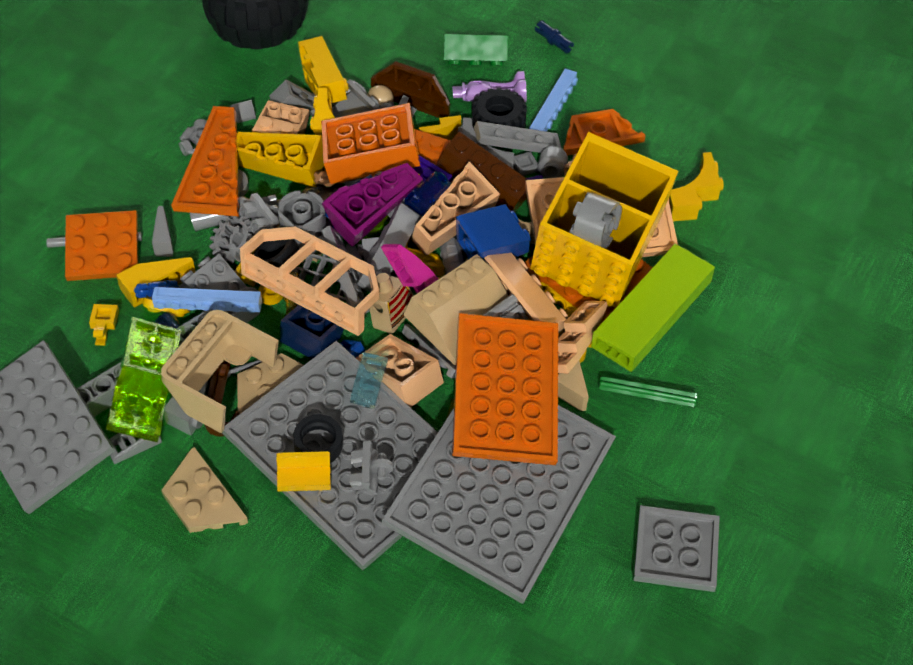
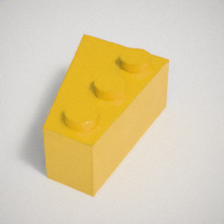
M319 36L299 41L298 47L304 80L315 96L318 95V88H327L332 96V103L347 100L346 91L349 90L347 80L342 77L323 37Z

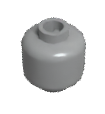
M556 146L545 148L539 156L538 170L540 174L545 178L562 177L564 175V165L568 163L566 152Z

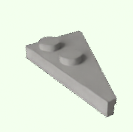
M405 324L402 330L405 337L409 341L414 340L418 342L419 350L436 358L439 361L440 367L448 369L446 375L451 379L455 378L456 366L420 331L409 324Z

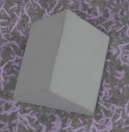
M252 100L229 106L235 108L237 123L256 119Z

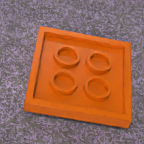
M136 210L66 215L65 278L67 281L117 278V274L138 264V214Z

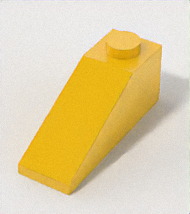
M187 257L136 264L123 270L116 276L120 290L135 308L143 303V298H137L134 292L137 284H148L149 282L166 281L167 283V280H176L177 284L182 283L180 279L190 270L193 273L196 271L193 259Z

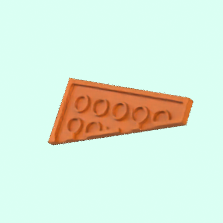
M213 106L171 204L173 211L239 217L237 121L234 107Z

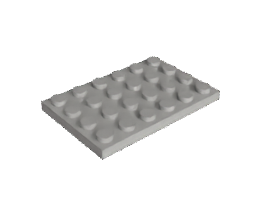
M44 340L0 371V470L23 510L30 514L116 451Z

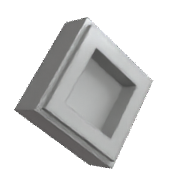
M531 151L514 156L513 168L522 176L539 172L538 163Z

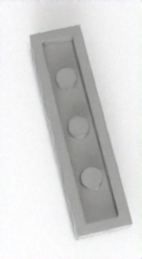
M477 121L474 126L477 144L541 153L550 146L561 148L557 133Z

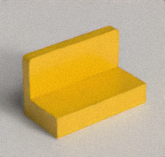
M286 452L276 454L277 492L331 490L330 452Z

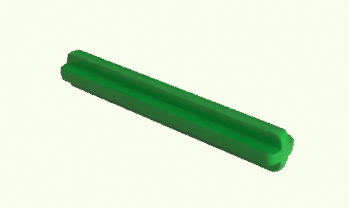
M601 376L599 382L600 390L690 407L696 406L698 398L695 392L609 376Z

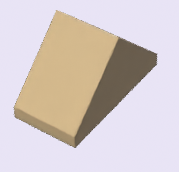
M578 361L568 374H558V398L580 411H586L589 396L580 361Z

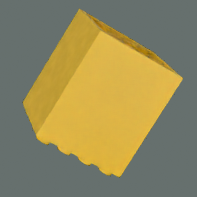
M588 132L540 224L530 269L541 277H549L561 286H569L586 297L591 296L600 301H607L608 307L613 306L616 308L620 304L657 228L679 171ZM588 192L620 202L619 205L622 206L619 226L617 230L613 229L609 235L613 237V240L606 249L569 233L576 219V216H573L575 205L578 201L583 202Z

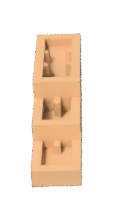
M585 301L563 323L565 332L558 338V373L568 374L580 360L592 341L593 332L602 321L608 306L607 301Z

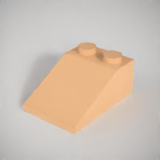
M389 334L356 357L358 361L410 408L444 383L439 361L436 358L392 334Z

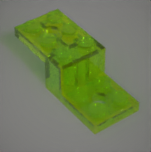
M132 317L124 356L115 379L106 430L158 442L165 400L169 393V390L161 380V369L179 348L181 330ZM131 413H137L140 417L134 416Z

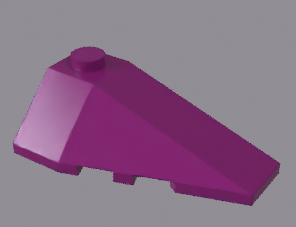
M408 163L386 170L370 179H362L359 183L349 187L339 188L322 202V206L335 230L353 247L423 181V178Z

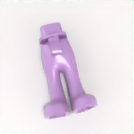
M524 71L516 72L514 80L508 83L475 80L465 85V82H463L462 86H452L453 98H463V101L467 102L474 101L475 97L480 96V93L483 91L488 92V89L491 88L493 90L501 88L502 90L510 89V92L518 93V96H522L524 102H526Z

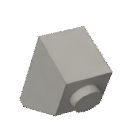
M285 80L269 95L270 101L309 109V116H312L310 111L314 109L313 101L315 95L288 80Z

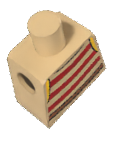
M380 273L376 276L379 287V299L369 308L373 328L393 334L406 319L404 312L411 297L414 295L409 286L402 285L399 278L390 276L387 273Z

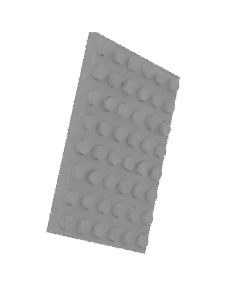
M335 341L226 424L222 434L277 486L276 454L295 452L293 432L296 425L303 418L313 414H323L335 419L342 428L343 448L338 458L330 463L331 490L282 492L361 570H364L402 537V535L381 524L382 519L438 432L340 343ZM321 429L310 431L303 437L304 446L315 451L327 449L334 442L333 435ZM364 441H371L373 449L379 453L386 454V459L393 462V471L385 474L384 480L378 479V495L370 496L366 490H354L349 483L351 473L362 472V467L354 468L352 465L351 451L362 449Z
M558 405V462L556 465L452 456L453 409L385 514L381 524L523 604L616 436Z

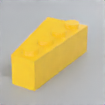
M238 132V164L243 168L316 188L317 183L314 182V173L322 171L324 167L322 135Z

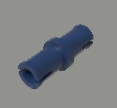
M543 20L537 23V26L540 28L535 27V32L546 38L550 45L557 46L565 54L572 50L569 46L574 47V43L564 37L560 30L553 29Z

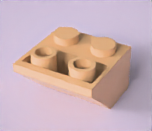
M268 100L252 132L305 135L309 109Z

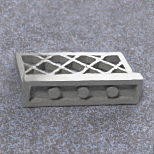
M330 225L322 229L323 235L319 236V239L347 252L341 235ZM315 250L306 258L303 268L296 267L292 270V274L304 281L306 274L314 275L311 285L315 286L318 284L320 277L324 278L326 274H322L326 262L333 264L332 270L340 262L331 257L328 258L329 256L325 254L323 256L315 255ZM313 258L321 260L316 272L308 270ZM353 268L347 270L336 281L340 282L341 285L337 295L329 293L332 285L325 291V293L338 298L340 301L347 302L348 305L354 308L365 298L362 288L356 284L358 277Z

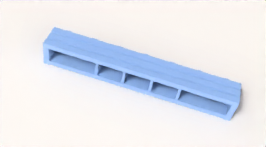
M564 69L529 129L545 132L551 129L553 120L557 119L558 112H561L563 108V103L567 102L568 95L573 91V86L577 85V72Z
M154 287L152 301L154 308L222 310L255 313L261 311L262 297L261 291Z

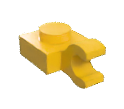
M93 305L89 325L91 329H94L95 345L105 346L107 342V329L115 330L119 314L118 305Z

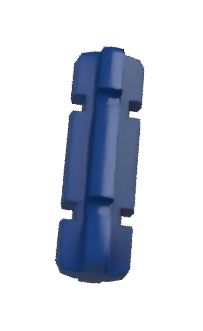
M167 280V283L166 281L149 282L148 284L141 283L136 285L134 292L137 298H146L147 296L152 297L154 287L179 288L176 280Z

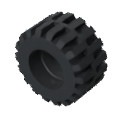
M491 88L488 89V92L483 91L480 93V96L475 97L472 104L473 128L477 121L525 128L526 102H524L522 96H518V93L510 92V89L502 90L497 88L493 90Z

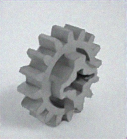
M226 216V222L219 221L220 227L213 229L216 234L210 237V240L214 243L209 247L213 250L212 254L214 256L220 254L226 262L233 264L235 259L241 262L240 247L254 236V233L251 231L250 219H242L241 216H233L232 219Z

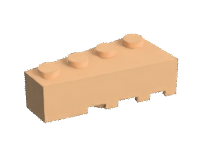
M468 162L449 188L440 195L438 201L430 207L415 225L411 240L426 256L456 236L457 216L495 207L500 193Z

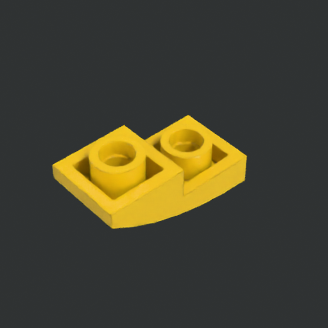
M461 115L439 118V125L419 127V130L452 140L458 133V126H461Z

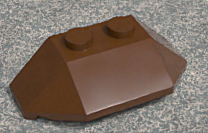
M395 61L371 77V88L375 85L387 86L393 93V102L399 104L402 96L405 95L409 97L407 103H410V106L418 111L438 118L450 117V102L441 83L434 74Z

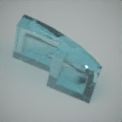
M363 353L350 403L375 409L388 364L387 357Z

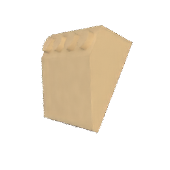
M476 254L411 297L404 316L456 366L459 313L484 315L506 299L508 294L494 269Z

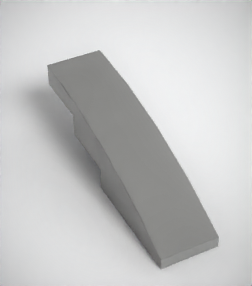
M403 203L396 206L389 224L383 228L377 244L371 248L366 260L367 263L374 266L376 276L380 273L390 275L393 270L381 246L383 244H400L405 248L419 219V215ZM361 273L356 284L370 293L372 289L369 277Z

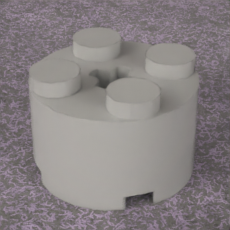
M294 191L285 195L279 202V228L296 226L317 238L323 235L322 229L327 227L326 212L322 206L323 199L308 191V194ZM293 239L295 243L298 245V247L301 248L305 245L304 243L296 239Z
M588 192L583 202L578 201L575 205L573 216H576V219L569 233L606 249L613 240V237L609 235L613 229L617 230L622 214L620 202Z

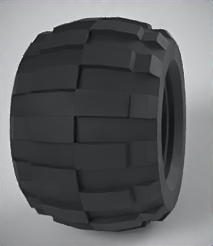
M202 0V5L209 24L212 25L214 31L223 41H228L233 46L239 48L263 49L280 45L297 34V29L302 26L307 13L308 0Z

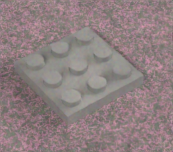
M640 505L633 581L715 592L717 585L720 516Z

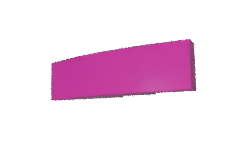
M383 244L381 246L403 286L413 287L416 293H419L438 280V277L428 266L402 245Z

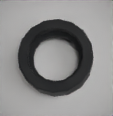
M293 239L266 241L257 247L254 256L260 257L275 267H280L299 250V247Z
M323 414L307 416L296 425L293 432L295 452L328 451L330 452L331 463L338 458L342 451V428L331 416ZM321 429L328 431L334 438L333 444L324 450H311L303 444V437L313 430Z

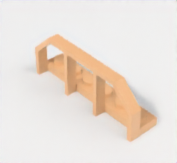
M296 226L262 229L240 247L242 275L357 336L364 331V313L379 299V287L373 265ZM296 239L305 244L280 267H275L260 257L250 254L266 241ZM315 250L340 262L315 286L289 274ZM350 268L368 276L372 292L355 308L325 293Z

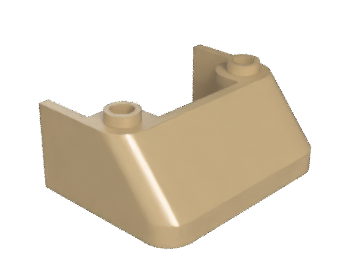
M222 310L210 311L163 365L161 380L185 414L222 433L225 426L226 406L203 395L199 390L224 360L232 365H243L253 356L274 367L279 340Z

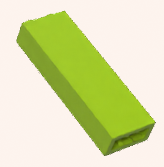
M674 244L593 332L591 347L632 372L711 283L715 266L692 254L689 250Z

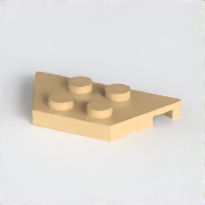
M281 353L277 355L274 367L262 362L237 374L238 412L241 414L304 365Z
M195 447L192 448L162 489L164 498L187 530L192 533L208 528H224V524L238 522L240 525L247 524L248 519Z

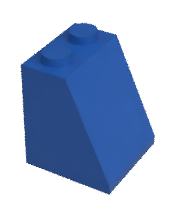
M506 204L456 217L457 242L468 259L478 254L485 261L484 258L487 255L512 253L517 258L529 252L531 237L525 228H521L516 213L514 211L510 212Z

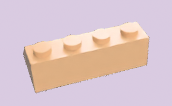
M512 253L487 255L484 258L485 262L496 272L508 296L511 294L516 296L518 305H521L529 320L558 323V338L565 332L563 323L569 318L562 308H556L552 295L548 291L543 292L540 288L542 286L540 281L534 274L529 275L526 271L528 267L521 258L516 259Z

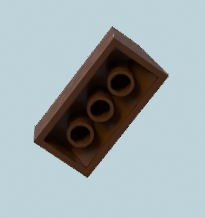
M458 131L444 149L436 166L451 174L454 180L464 170L467 163L470 162L500 193L496 206L506 204L510 212L514 211L516 213L527 199L525 182L528 179Z

